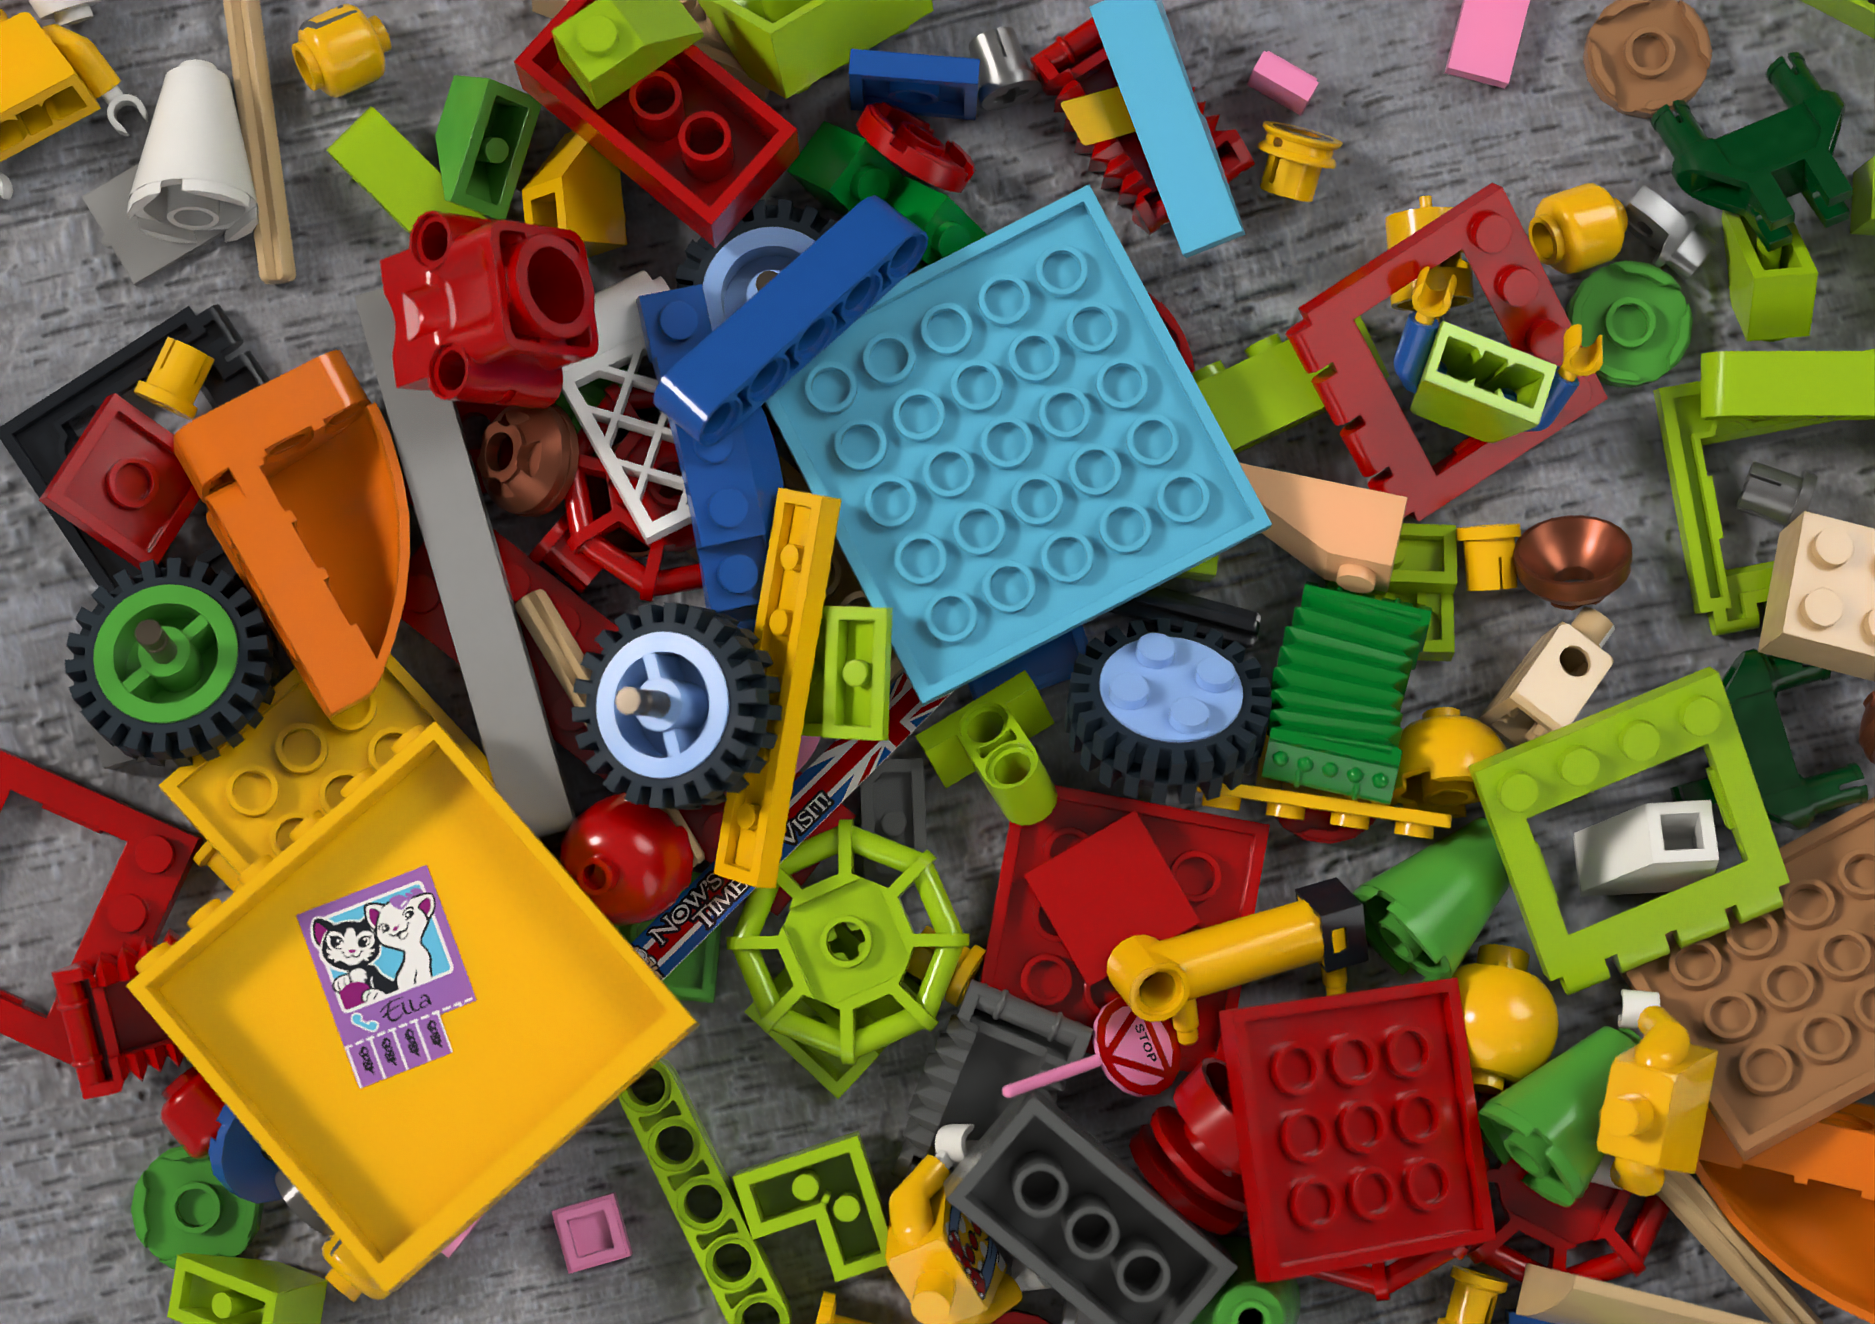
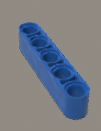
M875 195L867 197L677 362L657 385L654 393V405L702 446L709 447L717 444L918 265L928 246L926 232L882 198Z

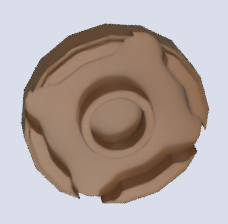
M1616 0L1605 7L1587 33L1583 61L1587 80L1601 101L1621 114L1647 119L1652 118L1655 112L1665 104H1668L1671 112H1674L1673 101L1684 100L1689 102L1695 96L1706 79L1713 52L1707 27L1695 9L1682 0L1679 2L1676 0Z

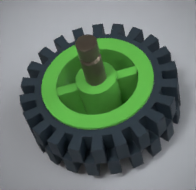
M167 558V568H159L154 560L141 562L139 565L142 574L132 577L124 569L113 575L119 586L108 593L100 585L91 594L98 603L95 609L91 612L81 607L75 620L82 626L80 634L69 632L66 644L74 654L73 659L65 660V672L74 682V685L69 687L73 700L81 707V714L92 727L113 747L117 746L125 755L135 760H138L139 756H141L151 765L165 767L166 760H173L178 767L193 765L192 756L201 754L206 761H210L221 756L217 749L219 745L227 741L235 748L245 740L239 731L247 723L256 729L263 719V716L258 711L262 702L271 705L275 691L270 685L271 678L279 679L280 667L273 652H278L276 638L270 631L265 616L244 587L241 588L232 576L223 570L217 574L209 564L195 560L194 567H188L182 558Z

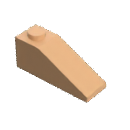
M1240 463L1272 523L1270 529L1262 532L1263 535L1324 580L1334 581L1345 590L1356 593H1369L1373 590L1388 592L1403 526L1407 497Z

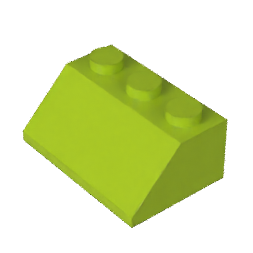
M697 0L747 76L785 99L808 90L817 80L842 65L850 64L851 49L869 50L889 37L903 33L911 24L934 11L932 0Z

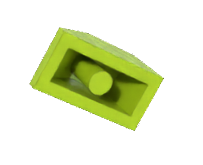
M596 0L552 30L560 61L597 110L704 37L703 31L680 0Z
M1722 210V227L1731 306L1746 341L1777 342L1784 338L1810 336L1818 271L1795 222L1787 224L1793 234L1792 243L1768 252L1744 216Z
M183 1253L177 1255L167 1317L183 1324H321L328 1281L279 1261Z

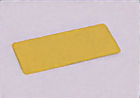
M1119 86L1061 103L1063 111L1084 146L1136 132Z

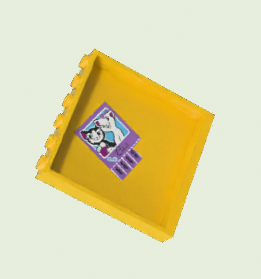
M436 721L426 729L422 724H418L404 733L391 747L392 752L395 754L394 757L376 772L371 767H368L355 775L340 791L345 799L325 816L321 811H316L300 822L289 835L294 841L275 859L267 854L251 864L238 878V881L243 885L223 903L219 898H215L196 911L187 921V925L191 930L172 947L167 942H164L148 952L135 966L140 974L126 985L386 1294L397 1291L700 1025L447 731Z

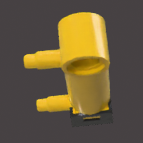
M1335 877L1295 889L1296 902L1161 941L1148 935L1131 936L1121 941L1113 949L1107 961V975L1111 984L1140 1019L1149 1022H1159L1172 1017L1173 1027L1177 1030L1178 1042L1185 1046L1193 1045L1198 1040L1197 1027L1199 1026L1196 1004V998L1317 962L1321 968L1322 983L1326 989V996L1347 993L1346 983L1348 977L1346 967L1369 961L1363 904ZM1154 974L1149 980L1143 982L1148 976Z

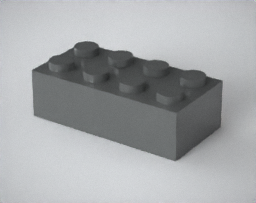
M1037 1089L1016 1096L943 1182L946 1200L1096 1324H1190L1238 1268L1231 1253L1224 1245L1205 1229L1188 1220L1166 1202L1151 1184Z

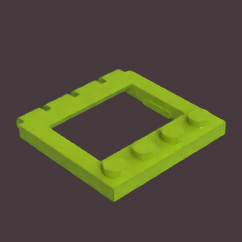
M1869 349L1864 351H1875V349ZM1701 381L1653 390L1694 613L1707 612L1713 636L1757 629L1760 626L1757 603L1763 602L1765 612L1774 561L1725 570L1719 539L1724 538L1713 477L1707 476L1702 446L1838 420L1701 419Z
M1710 666L1468 766L1543 974L1550 981L1559 978L1568 996L1610 979L1609 969L1605 961L1606 958L1612 956L1618 970L1621 973H1625L1670 954L1665 934L1671 931L1676 943L1683 949L1730 929L1724 909L1731 907L1737 921L1743 924L1784 906L1778 887L1789 883L1790 880L1719 672ZM1703 746L1709 763V767L1705 769L1725 826L1732 830L1743 863L1568 935L1556 902L1558 901L1556 891L1539 844L1533 838L1527 819Z

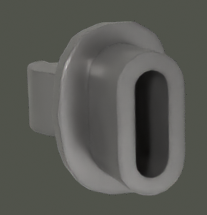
M1645 185L1641 187L1626 206L1625 210L1628 216L1627 229L1639 240L1659 251L1652 264L1657 268L1667 264L1684 280H1687L1697 270L1716 245L1712 238L1696 226L1700 217L1694 211H1688L1683 216L1671 204Z

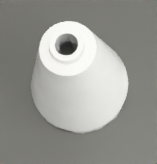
M187 60L180 63L179 67L168 71L165 75L128 199L127 214L129 218L137 216L138 229L147 235L176 243H197L193 230L227 229L224 237L225 243L238 240L252 233L258 224L259 207L230 80L225 73L217 70V67L208 61Z

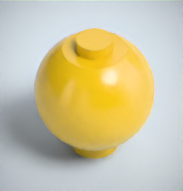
M1497 944L1481 945L1478 948L1476 963L1457 968L1452 978L1458 977L1473 1085L1476 1092L1500 1094L1503 1092L1504 1086L1517 1083L1543 1066L1550 1058L1557 1042L1559 1017L1554 998L1545 983L1537 976L1528 972L1529 953L1515 947Z

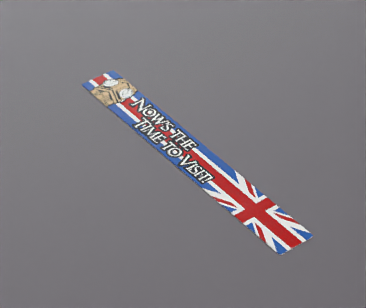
M904 672L890 686L888 741L837 739L794 781L780 863L954 691L922 706ZM714 861L679 895L675 904L659 915L631 945L663 981L756 887L713 874Z

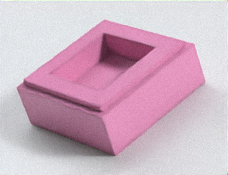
M1270 51L1262 53L1247 83L1249 87L1300 116L1303 114L1319 84L1317 78Z
M616 1192L551 1211L568 1274L626 1258L633 1254Z

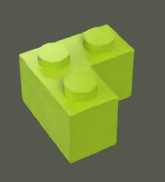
M859 1130L737 1170L733 1175L753 1240L815 1219L835 1282L887 1265L885 1254L889 1221Z

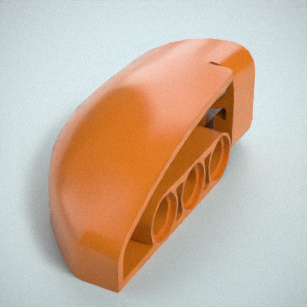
M334 350L320 355L197 417L181 427L173 436L174 453L200 499L208 507L209 511L206 520L248 593L261 609L267 624L329 719L366 700L377 688L394 645L403 611L410 559L409 509L403 475L391 433L376 402H370L342 351Z
M1854 1102L1745 1162L1708 1107L1695 1173L1727 1220L1759 1253L1791 1280L1828 1303L1871 1324H1875V1105Z

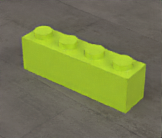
M1358 316L1354 321L1387 380L1390 375L1361 316ZM1277 333L1247 347L1244 351L1248 359L1225 369L1220 360L1193 372L1192 376L1231 449L1237 455L1326 413L1327 410L1311 381L1315 375L1329 367V365L1317 372L1306 373L1289 340L1282 342Z

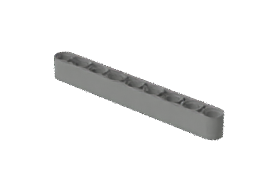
M383 288L356 295L355 300L495 788L539 839L566 832L572 821L576 819L573 804L515 609L456 401L442 400L436 397L431 390L420 391L396 388L392 359L395 340V320L391 306L384 295Z

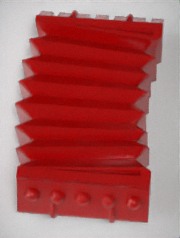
M1093 17L1063 37L1057 36L1054 43L1030 58V62L1038 74L1041 88L1047 96H1057L1054 113L1064 112L1061 107L1063 101L1119 86ZM1206 101L1197 102L1198 108L1204 116ZM1220 114L1206 116L1205 118L1229 184L1241 172H1246L1255 166V162L1236 129L1216 130ZM1066 117L1063 132H1075ZM1136 132L1084 146L1079 138H1077L1074 153L1092 154L1088 172H1105L1101 189L1120 187L1117 205L1134 203L1131 218L1134 224H1137L1147 234L1151 235L1160 229L1163 224L1166 225L1170 222Z
M169 928L162 943L167 942L172 947L181 937ZM147 935L138 952L124 941L117 961L101 951L96 968L82 960L51 972L59 1002L57 1010L61 1011L68 1042L71 1047L70 1050L73 1058L71 1066L76 1070L83 1099L122 1092L123 1084L130 1072L143 1082L148 1065L161 1073L167 1056L178 1067H180L185 1056L126 986L140 974L135 968L137 963L148 952L159 945Z

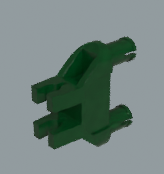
M1799 52L1788 53V59L1793 65L1792 69H1790L1784 57L1781 56L1766 71V79L1780 95L1788 108L1716 139L1706 137L1691 113L1688 103L1684 100L1673 101V107L1678 114L1676 117L1671 112L1668 104H1665L1655 112L1651 119L1653 129L1658 132L1674 158L1671 173L1678 186L1689 196L1704 204L1744 216L1768 252L1792 243L1793 234L1787 224L1795 221V212L1786 199L1801 192L1825 228L1849 219L1850 210L1844 201L1852 198L1853 188L1833 157L1846 104L1838 93L1822 89L1806 65L1804 57Z
M1753 648L1742 652L1736 658L1721 681L1769 820L1793 830H1802L1810 826V823L1815 820L1816 814L1855 803L1867 802V784L1843 790L1839 789L1840 785L1864 779L1860 767L1855 762L1806 778L1798 774L1776 702L1778 692L1819 680H1828L1831 677V670L1815 666L1804 668L1802 663L1766 655ZM1708 777L1670 788L1674 802L1711 800V804L1717 803Z

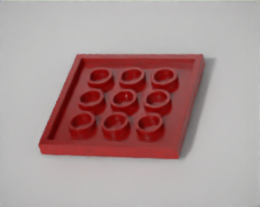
M1054 785L1058 794L1057 803L1051 814L1045 819L1032 825H1018L1009 820L980 982L986 983L1000 991L1007 989L1015 997L1027 1002H1033L1035 1005L1049 1011L1062 1012L1064 1017L1079 1021L1083 1025L1094 1029V1022L1102 1007L1121 996L1111 984L1108 976L1090 987L1086 985L1023 874L1136 810L1201 921L1179 934L1182 935L1255 913L1270 829L1269 824ZM1154 974L1148 976L1143 982L1149 980ZM1242 985L1196 998L1199 1026L1197 1027L1198 1040L1189 1046L1182 1045L1179 1042L1181 1049L1180 1071L1191 1072L1206 1058L1213 1057L1226 1062L1219 1011L1238 1008ZM1171 1017V1018H1169V1021H1170V1023H1171L1172 1026H1173V1020H1172V1017ZM1092 1032L1085 1053L1095 1055Z
M1458 977L1219 1011L1257 1282H1275L1497 1240Z

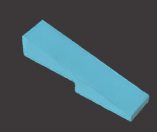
M1104 0L1090 6V12L1182 255L1188 258L1246 235L1207 120L1198 108L1162 0Z

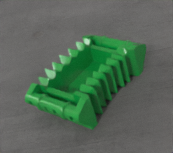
M1306 581L1301 606L1294 608L1292 626L1285 627L1283 644L1279 648L1277 667L1273 670L1270 690L1272 704L1267 730L1269 742L1262 777L1294 784L1295 788L1305 786L1350 796L1354 801L1359 798L1390 805L1402 756L1399 744L1403 729L1400 727L1403 714L1400 711L1410 672L1415 670L1419 653L1423 652L1432 608L1422 605L1419 608H1415L1412 603L1403 602L1399 597H1396L1395 600L1384 597L1378 600L1375 599V595L1363 593L1362 596L1356 595V592L1345 590L1340 586L1337 588L1325 585L1324 588H1321L1318 583Z

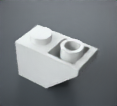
M1711 800L1645 803L1575 832L1573 837L1580 897L1673 892L1714 875L1719 862Z

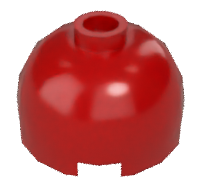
M626 793L608 796L596 802L572 821L562 840L560 863L608 919L617 926L652 920L674 905L681 891L685 890L691 882L694 859L688 832L683 825L676 827L668 814L659 808L634 804L624 800Z

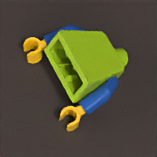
M1430 267L1423 268L1418 275L1411 301L1417 312H1412L1408 315L1393 362L1394 370L1405 389L1414 393L1410 406V411L1414 415L1483 442L1495 443L1521 432H1539L1548 428L1578 388L1580 382L1577 376H1588L1600 370L1603 363V335L1600 334L1591 346L1580 347L1582 342V325L1580 324L1572 325L1564 333V362L1561 366L1451 323L1442 321L1439 324L1435 317H1440L1449 310L1456 289L1457 279L1452 274L1447 289L1441 291L1433 290L1426 285Z

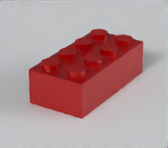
M570 0L514 60L522 89L716 249L800 155L797 128L694 44L597 110L560 61L552 35L553 29L596 1Z

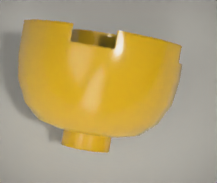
M1453 707L1429 709L1422 714V719L1410 723L1403 729L1399 744L1402 756L1391 804L1384 805L1394 806L1397 803H1402L1403 808L1447 814L1452 815V818L1466 817L1465 805L1481 802L1468 766L1506 751L1507 748L1497 733L1489 726L1477 719L1461 716L1460 710Z

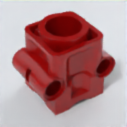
M426 211L417 218L412 227L410 249L380 260L383 291L391 306L395 320V340L392 359L396 388L420 391L431 390L436 397L449 401L482 404L494 403L496 405L537 409L547 408L555 403L561 393L563 386L562 367L591 358L598 351L599 338L594 309L595 295L592 278L589 273L587 252L581 237L572 230L509 220L481 219L440 211Z

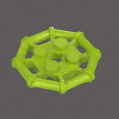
M840 819L838 826L806 839L796 847L779 865L776 888H755L747 897L732 937H726V950L733 951L760 1015L761 1021L758 1023V1026L766 1034L775 1031L841 1058L842 1065H855L857 1058L923 1029L931 1032L939 1024L936 1016L964 946H970V933L963 932L934 865L937 857L928 849L925 852H920L854 825L853 819ZM854 853L903 873L889 888L855 875ZM838 854V874L803 888L791 876L795 872ZM913 884L916 886L936 934H915L900 899ZM779 886H781L793 898L785 924L782 925L778 936H760ZM841 923H846L851 931L861 929L865 937V941L858 945L860 955L850 961L844 952L833 954L829 945L830 942L838 937L835 927ZM915 947H936L915 998L901 985ZM760 949H778L794 986L781 999ZM890 994L904 1008V1010L856 1030L855 1009ZM804 996L829 1004V1006L840 1010V1030L792 1011V1009Z

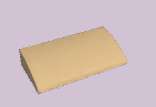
M1529 1263L1526 1264L1516 1309V1315L1553 1324H1771Z

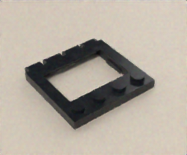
M219 304L207 308L198 315L194 313L190 306H187L0 426V440L39 498L79 439L71 426L98 410L107 396L113 393L122 396L136 387L139 380L145 381L167 337L190 345L215 360L200 389L213 409L270 381L251 351H246L229 362L225 359V356L239 348L244 343V340ZM44 504L98 587L102 585L110 593L119 586L113 575L124 569L132 577L142 574L141 570ZM219 542L196 557L198 561L209 564L215 573L219 574L223 570L232 576L235 581L239 579ZM160 561L158 567L166 568L162 561Z

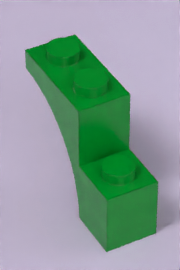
M823 121L800 155L787 170L824 207L843 217L867 197L875 195L882 198L926 232L928 246L917 265L919 269L988 236L949 196L903 176L866 139L826 121Z

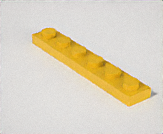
M778 488L754 630V634L759 641L753 646L754 649L768 651L774 663L765 668L764 672L766 676L779 678L781 692L770 693L769 704L782 706L781 721L768 719L766 732L776 734L778 737L773 749L760 748L757 755L766 761L760 773H745L743 777L749 785L739 793L727 792V801L725 802L713 873L756 888H776L842 500L784 488Z

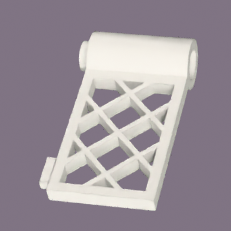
M643 270L594 294V309L599 338L598 351L591 358L562 367L563 386L561 391L645 542L649 545L691 524L692 521L683 478L653 469L662 440L674 443L671 428H667L668 417L661 412L658 424H653L623 415L632 387L655 393L658 385V380L637 374L643 356L648 354L636 299L642 295L668 291L670 288L661 276L652 280L648 273ZM630 363L628 371L619 369ZM598 378L623 384L613 412L587 405L578 388ZM596 421L609 425L605 436ZM618 428L653 437L644 465L618 459L611 448ZM627 475L639 478L635 490ZM648 481L682 490L683 493L677 510L652 522L642 504Z

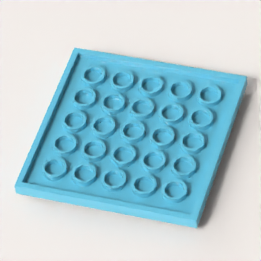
M1090 185L903 278L764 402L811 493L842 499L835 539L870 606L893 608L891 647L922 706L951 693L1270 529L1272 525Z

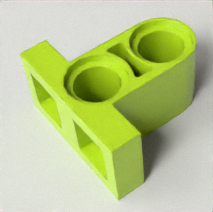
M1025 670L915 736L946 789L976 771L1005 817L1012 823L1018 825L1035 824L1051 814L1056 806L1058 796L1056 788L1036 749L1029 740L1055 722L1036 685Z

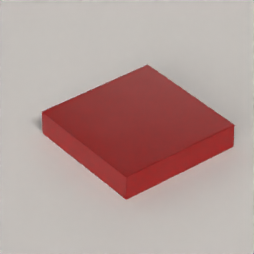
M113 393L105 398L39 501L141 570L139 565L141 562L154 560L157 565L159 564L200 497L174 453V434L122 397Z
M1136 810L1023 874L1088 987L1108 976L1107 961L1113 949L1121 941L1135 935H1148L1161 941L1178 936L1201 922Z

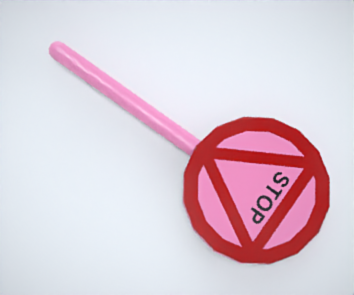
M1118 997L1102 1007L1094 1022L1092 1042L1095 1055L1008 1084L1002 1089V1094L1006 1098H1012L1101 1067L1106 1077L1121 1091L1139 1098L1156 1096L1173 1084L1180 1070L1181 1049L1177 1033L1169 1019L1159 1022L1142 1020L1130 1009L1122 997Z

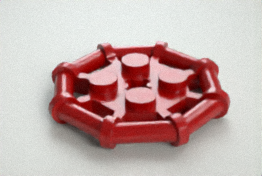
M613 383L603 390L605 397L597 408L613 412L622 387ZM632 387L623 415L641 420L635 411L656 407L654 405V393ZM767 417L766 419L778 455L777 444L775 439V434L777 433L778 428L771 417ZM596 421L605 436L609 425ZM581 428L577 433L579 446L578 467L573 484L564 498L570 538L566 544L574 555L582 553L639 592L640 600L653 602L657 596L703 589L699 564L661 570L665 552H685L696 547L692 523L647 545L600 459L592 457L595 450L583 428ZM629 431L614 454L618 459L644 465L653 437ZM662 440L653 469L671 474L681 470L675 443ZM590 475L607 479L612 508L610 512L595 521L586 477ZM627 475L635 490L639 478ZM648 481L642 504L653 522L677 510L681 497L674 495L667 499L660 495L662 491L661 484ZM620 527L650 547L646 566L604 537Z
M1512 1085L1504 1086L1503 1091ZM1478 1092L1480 1099L1477 1103V1111L1479 1112L1484 1103L1498 1094ZM1482 1139V1145H1483V1148H1484V1146H1485L1486 1143H1485L1484 1140ZM1513 1158L1506 1165L1498 1159L1495 1167H1490V1171L1486 1172L1488 1182H1494L1497 1198L1502 1205L1506 1218L1495 1227L1497 1240L1468 1245L1469 1252L1466 1255L1474 1264L1483 1262L1521 1283L1523 1282L1527 1263L1602 1282H1608L1629 1274H1633L1637 1278L1647 1269L1643 1263L1670 1208L1657 1194L1647 1196L1624 1241L1615 1231V1227L1631 1195L1634 1193L1590 1182L1582 1197L1577 1198L1571 1206L1564 1207L1547 1200L1523 1183L1521 1179L1528 1172ZM1521 1231L1548 1245L1549 1259L1547 1266L1504 1245V1243L1516 1232ZM1603 1239L1612 1250V1253L1566 1267L1567 1250L1578 1247L1576 1246L1577 1244L1589 1240Z

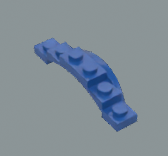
M702 284L642 295L636 299L649 363L652 362L658 384L677 362L712 333ZM760 406L723 440L709 447L702 446L668 418L694 531L705 606L707 609L716 610V613L726 614L740 621L737 625L738 628L749 629L754 633L778 488H784L781 467L766 416Z

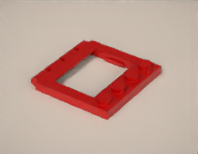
M1490 183L1300 306L1298 310L1303 319L1286 331V336L1306 373L1317 372L1329 365V367L1315 375L1311 382L1334 425L1346 424L1357 417V419L1342 428L1339 434L1362 476L1370 477L1377 474L1369 480L1367 484L1369 489L1407 497L1404 518L1410 515L1418 522L1608 399L1596 373L1588 376H1577L1580 382L1578 388L1554 422L1545 430L1521 432L1495 443L1483 442L1470 436L1451 448L1453 453L1431 466L1354 321L1355 318L1416 280L1423 268L1429 266V270L1462 250L1511 347L1557 366L1563 364L1564 333L1572 325L1503 187L1495 183Z
M0 748V812L12 790L43 804L41 808L100 834L104 831L127 841L71 965L83 960L93 968H96L101 951L117 961L124 941L138 952L146 935L157 942L194 862L193 858L200 849L204 838ZM0 989V1034L71 1065L73 1061L71 1047L68 1042L61 1011L57 1010V1005L59 1004L57 996L48 1015L24 1005L25 999Z

